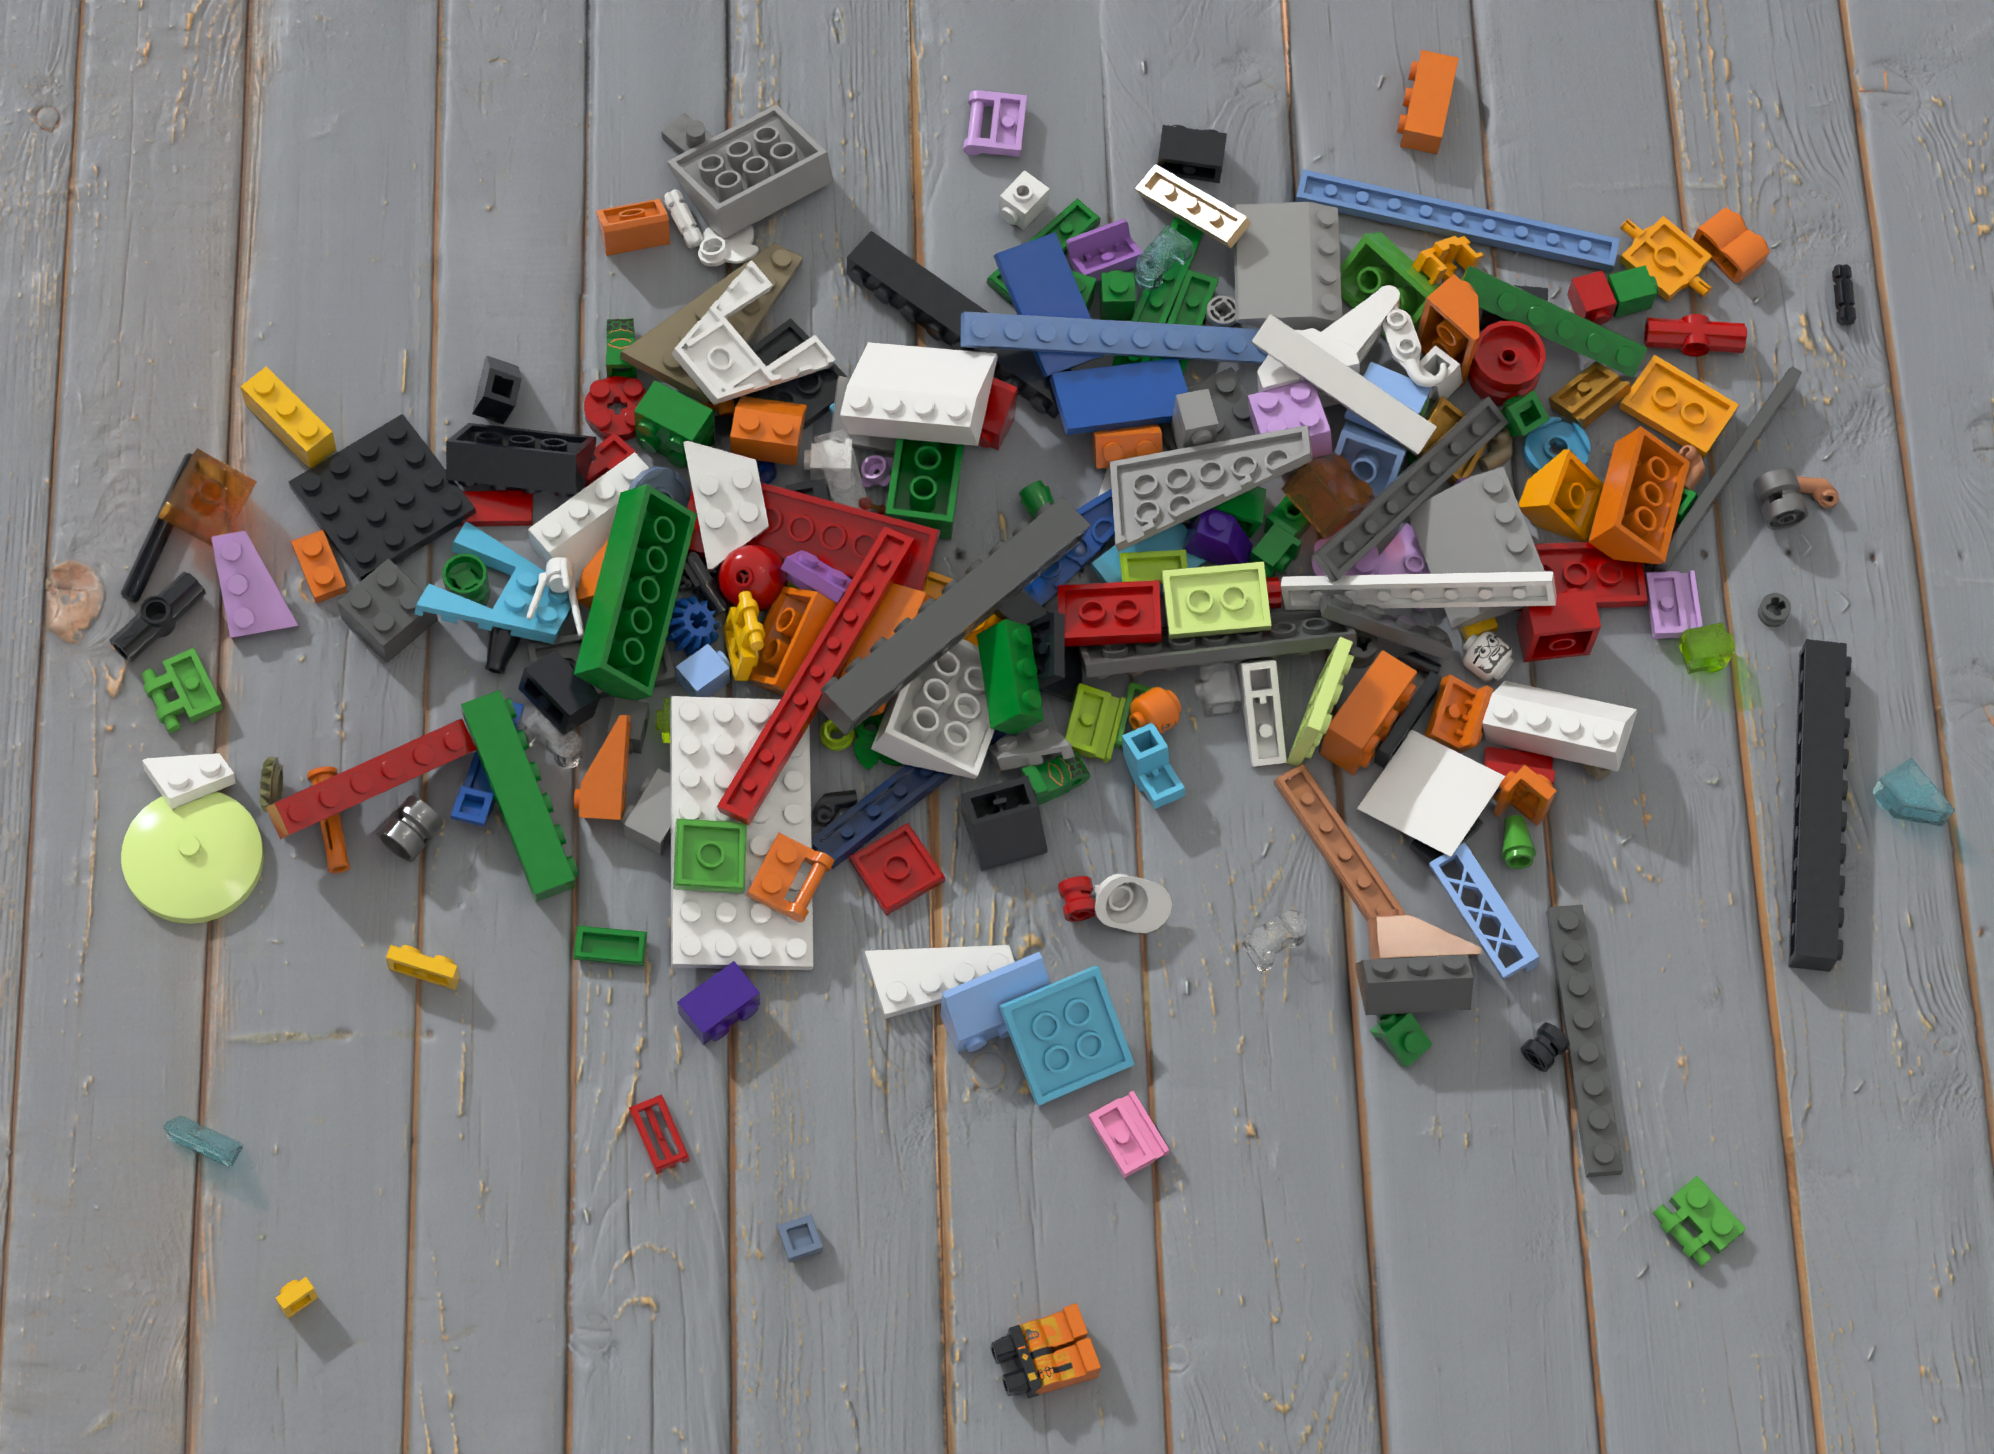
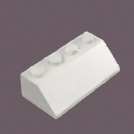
M635 452L528 529L530 546L546 565L550 559L555 557L567 558L572 562L576 591L578 590L583 569L609 539L620 493L627 491L632 481L642 471L649 469Z
M1504 681L1492 693L1482 724L1485 740L1488 743L1619 771L1637 715V709Z

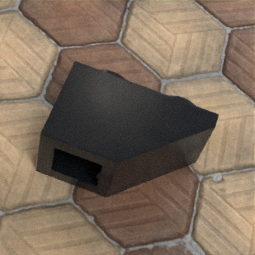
M486 356L473 407V415L504 425L515 408L522 379L518 366Z

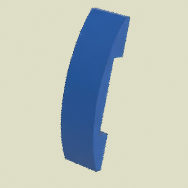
M512 702L517 718L512 719L516 731H518L524 705ZM475 750L464 786H460L451 813V819L485 827L494 809L496 800Z

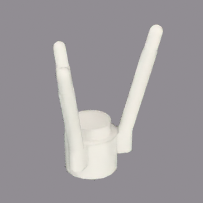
M555 557L547 562L546 572L539 574L538 586L531 601L527 619H533L545 586H548L556 593L568 591L577 633L582 638L584 636L583 622L575 590L576 582L573 579V564L570 560L563 557Z

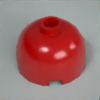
M745 545L730 552L721 563L718 573L719 588L725 599L735 607L739 604L738 595L743 591H749L752 594V598L758 603L759 612L766 611L771 608L774 601L780 595L783 586L787 587L788 573L781 569L784 562L776 552L761 545Z

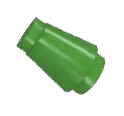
M1520 815L1509 816L1504 820L1501 857L1506 861V865L1509 868L1523 869L1532 865L1536 850L1524 817Z

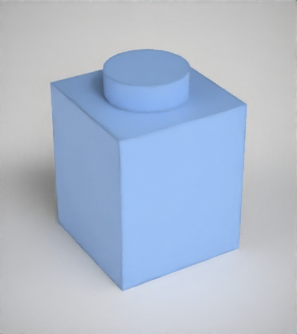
M707 644L676 666L677 682L690 697H710L730 682L729 668L731 664L720 650L715 652Z

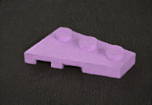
M240 531L212 536L211 539L230 638L299 626L247 532Z

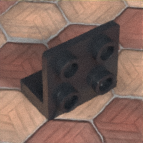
M1053 611L1027 623L1030 626L1039 691L1072 702L1076 687L1079 683H1082V664L1078 656L1077 646H1065V615Z

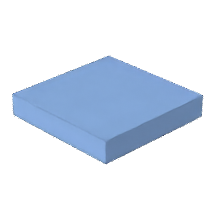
M1370 362L1363 376L1419 415L1432 387L1418 386L1409 377L1373 362ZM1347 409L1345 419L1387 436Z

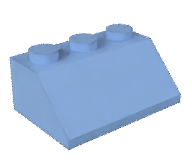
M1040 952L942 992L940 1017L957 1053L966 1049L968 1052L976 1051L985 1046L987 1040L997 1036L1000 1038L1010 1036L999 1005L1050 984Z

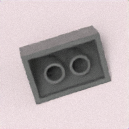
M1468 955L1380 958L1361 960L1356 963L1355 970L1365 1015L1471 1010L1474 977Z

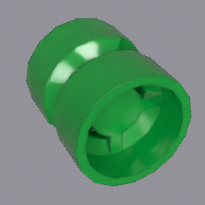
M468 553L455 555L446 562L442 573L445 590L485 606L490 598V587L484 562L479 557Z

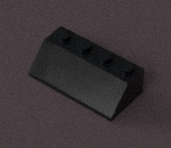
M468 423L446 441V480L458 481V484L461 486H475L479 483L488 484L491 489L506 490L514 487L522 488L523 492L530 494L550 491L554 492L558 497H571L586 485L589 467L596 446V437Z

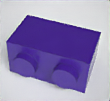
M733 961L677 1001L678 1014L701 1043L705 1045L710 1040L715 1042L723 1038L730 1031V1026L739 1019L745 1021L752 1017L759 1009L760 992L736 962Z

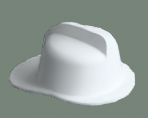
M1113 874L1107 877L1100 885H1095L1094 887L1096 893V916L1103 924L1109 927L1134 933H1148L1161 927L1171 914L1172 901L1170 894L1164 886L1156 882L1126 874Z

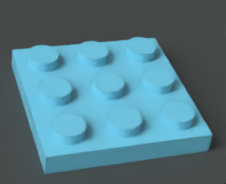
M1096 965L999 1005L1032 1097L1038 1106L1135 1065L1102 973Z

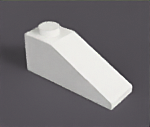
M1258 659L1237 663L1240 697L1252 767L1287 763L1276 661L1273 659Z

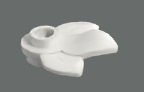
M750 225L726 239H723L710 226L706 228L703 232V241L698 251L701 263L706 266H719L725 262L738 264L751 260L759 252V248L752 245L754 239L753 226Z

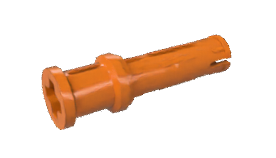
M330 766L315 768L307 773V780L313 786L337 775L338 769ZM339 812L320 821L328 865L327 869L330 873H341L350 869Z

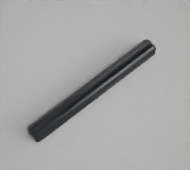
M191 453L184 455L123 585L121 595L125 600L133 603L140 600L202 467V461L199 456Z

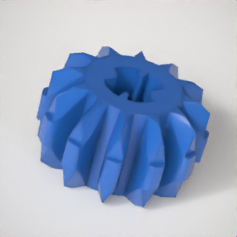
M696 596L676 600L666 641L673 640L675 651L684 649L687 656L693 655L707 644L711 646V644L717 641L719 635L716 630L722 624L713 618L717 610L709 611L707 609V600L698 602Z

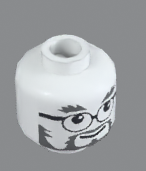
M1484 632L1479 637L1473 634L1462 648L1466 652L1463 665L1485 682L1493 679L1499 681L1514 662V659L1511 658V646L1493 632Z

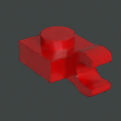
M613 432L595 447L592 458L593 462L589 467L587 482L584 487L586 488L634 452L637 454V452Z

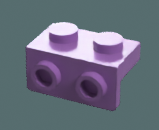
M1125 219L1069 238L1066 241L1071 268L1075 272L1096 278V283L1101 281V273H1109L1113 270L1128 272L1135 267L1145 264L1144 253L1130 237L1129 224Z
M803 550L786 557L781 567L783 571L788 573L787 581L800 589L819 592L837 604L852 581L843 572L831 568L813 554Z

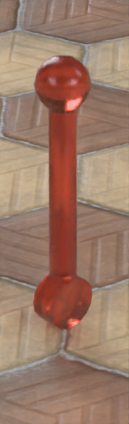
M862 497L859 500V507L861 509H870L878 514L885 515L886 507L884 504L876 505L872 503L869 497Z

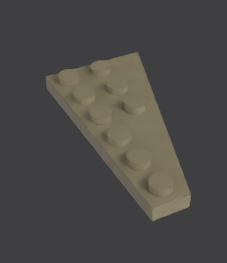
M775 242L751 259L773 284L772 288L768 293L727 318L728 322L747 344H749L802 265V256ZM751 260L622 350L620 359L708 404L710 400L671 354L674 348L693 326L701 320L712 304L720 298L731 282L740 275Z

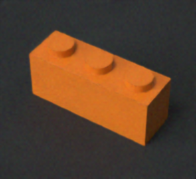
M1421 50L1419 61H1412L1408 80L1414 81L1413 88L1406 87L1402 105L1408 107L1407 115H1400L1397 133L1403 134L1400 147L1438 155L1459 57Z

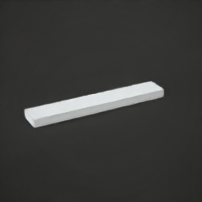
M1271 314L1251 341V344L1415 455L1420 453L1437 427Z

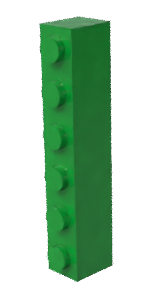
M501 690L462 703L461 711L477 749V754L535 902L575 888L574 877L579 875L576 863L572 855L566 857L562 845L566 844L563 830L560 824L553 825L549 813L554 812L553 805L548 793L541 794L537 782L542 780L536 762H529L525 754V750L529 749V745L523 730L516 731L512 719L517 718L511 699L504 700Z

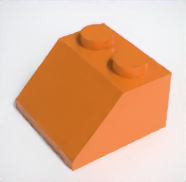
M741 396L735 407L730 434V453L759 461L797 466L807 405Z

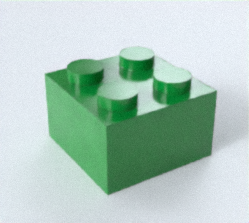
M654 380L634 410L636 440L639 445L649 453L657 452L667 457L669 462L678 468H688L683 442L690 441L711 447L715 441L713 410Z

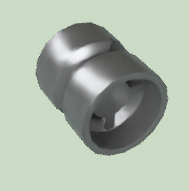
M1775 469L1762 474L1754 481L1753 485L1758 500L1763 504L1761 510L1767 528L1775 530L1795 526L1807 518L1808 510L1803 496L1799 494L1801 488L1793 469Z
M408 796L396 810L398 818H390L377 835L381 842L394 854L406 861L412 862L424 849L425 844L423 840L426 838L432 839L444 824L441 817L429 805L414 796Z

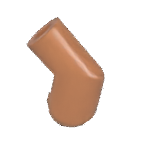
M1685 445L1679 451L1681 456L1690 461L1684 488L1693 491L1705 474V465L1701 454L1697 452L1696 448L1692 445Z

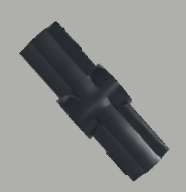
M182 572L160 594L148 597L143 601L140 612L109 639L111 645L126 661L128 660L132 663L155 640L172 633L175 629L176 621L206 594L205 589L190 573ZM155 614H165L164 617L159 620L151 619L152 616H154Z

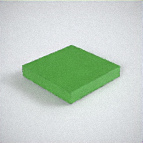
M677 818L675 822L673 889L743 894L745 891L747 824Z

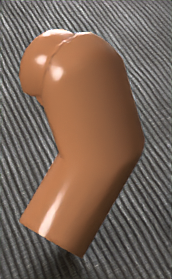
M1797 476L1801 488L1799 493L1810 494L1823 508L1828 509L1837 505L1839 494L1827 479Z

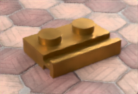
M1595 361L1549 397L1550 407L1572 422L1577 421L1580 423V427L1585 429L1631 392L1630 382L1620 380L1618 374Z

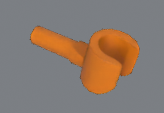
M732 399L715 405L712 402L708 404L699 402L713 411H718V416H734L736 406Z

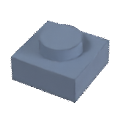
M811 1214L777 1225V1231L789 1263L823 1251V1245Z

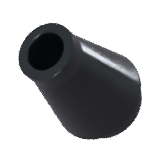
M493 627L491 631L488 630L485 669L493 673L505 674L506 667L521 637L510 635L511 630Z

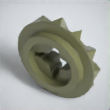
M268 757L264 761L263 769L261 770L259 802L263 812H267L266 807L280 801L282 798L283 765L279 764L278 757Z

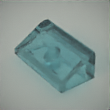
M184 1116L175 1117L167 1121L163 1126L169 1140L227 1167L233 1166L243 1148L241 1142Z

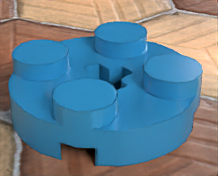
M1549 417L1550 420L1529 432L1525 438L1523 457L1528 468L1534 474L1557 456L1550 452L1551 444H1555L1557 448L1570 449L1585 466L1587 465L1591 447L1586 432L1574 422L1571 425L1563 422L1562 418Z

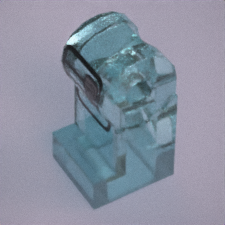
M1166 225L1139 256L1136 262V283L1146 290L1157 289L1163 282L1164 274L1176 261L1185 265L1192 257L1193 242L1169 225Z

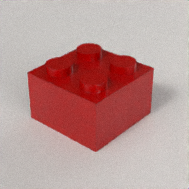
M1573 588L1556 594V606H1523L1516 625L1523 662L1590 655L1601 628L1593 590L1582 591V589Z

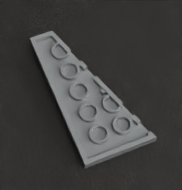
M1308 425L1111 461L1110 472L1115 545L1118 552L1312 461L1311 436Z

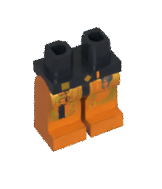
M1077 1303L1064 1307L1062 1311L1044 1318L1010 1327L1007 1336L991 1343L990 1349L996 1364L1014 1359L1018 1369L1002 1375L1007 1396L1026 1393L1029 1399L1042 1393L1098 1378L1101 1366L1090 1337L1087 1338L1088 1331Z

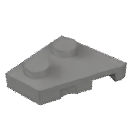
M1050 724L1033 726L1025 734L1017 737L1009 736L997 741L996 745L988 748L990 760L1001 771L1026 765L1042 764L1044 762L1042 755L1061 752L1063 760L1074 757L1071 744Z

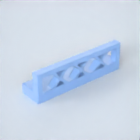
M1465 842L1458 846L1452 857L1443 854L1429 863V867L1503 980L1523 968L1527 973L1539 966V955ZM1454 860L1462 873L1461 880L1446 877L1440 867ZM1452 885L1459 887L1458 894ZM1464 888L1474 891L1481 902L1480 909L1464 905L1461 900ZM1471 914L1478 915L1476 922ZM1482 916L1493 920L1500 931L1498 938L1482 933L1479 928ZM1490 943L1497 944L1495 951L1491 947ZM1500 946L1510 947L1519 961L1505 968L1498 957Z

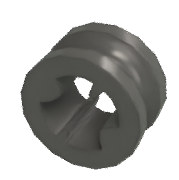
M1771 593L1766 595L1758 609L1760 621L1769 627L1781 626L1786 622L1790 614L1791 604L1782 594ZM1770 605H1776L1775 609H1781L1778 616L1773 615V611L1768 612Z

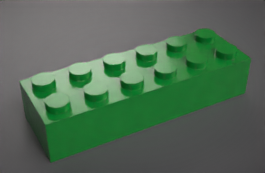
M648 484L620 493L574 675L613 697L635 701L652 697L697 517L696 513Z

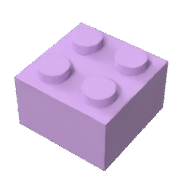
M1303 380L1248 395L1250 420L1256 435L1308 425L1313 459L1333 453L1331 430L1315 386L1308 381Z

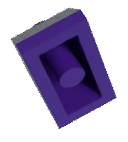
M1211 508L1196 515L1189 523L1183 550L1220 566L1248 563L1253 545L1235 517Z

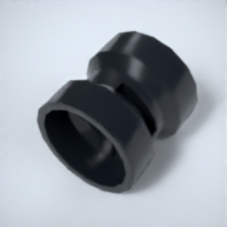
M1545 1022L1537 1029L1536 1037L1527 1040L1520 1050L1524 1058L1539 1071L1547 1072L1554 1065V1058L1557 1055H1563L1569 1049L1570 1042L1560 1029L1551 1023Z

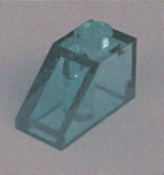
M1912 757L1881 777L1872 791L1878 805L1883 810H1888L1893 818L1942 827L1948 822L1955 811Z

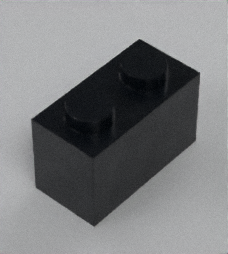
M1163 125L1157 165L1179 178L1220 183L1227 133H1220L1213 129H1191L1182 125Z
M554 650L524 668L518 689L564 736L594 717L601 696L593 685L574 675L575 669L573 665Z

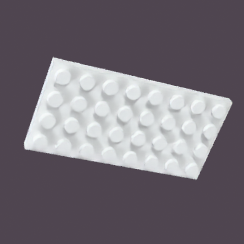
M671 696V968L723 969L735 961L740 969H813L812 899L807 907L809 913L804 922H798L746 896L778 832L812 849L810 724L751 824L747 825L744 893L673 889L676 819L742 823L720 813L717 805L781 699ZM803 861L784 899L790 902L795 901L812 865Z

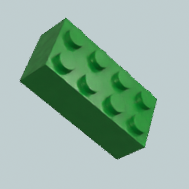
M897 438L885 516L940 530V539L951 540L965 445Z

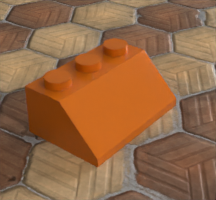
M1453 274L1426 298L1417 336L1421 345V353L1424 356L1436 345L1460 364L1463 381L1459 386L1460 388L1466 384L1479 340L1478 295L1475 293L1474 288L1468 282L1460 280Z
M783 586L780 595L772 604L763 623L765 637L763 638L764 647L758 650V664L752 668L749 679L746 682L783 696L836 608L837 603L816 591Z

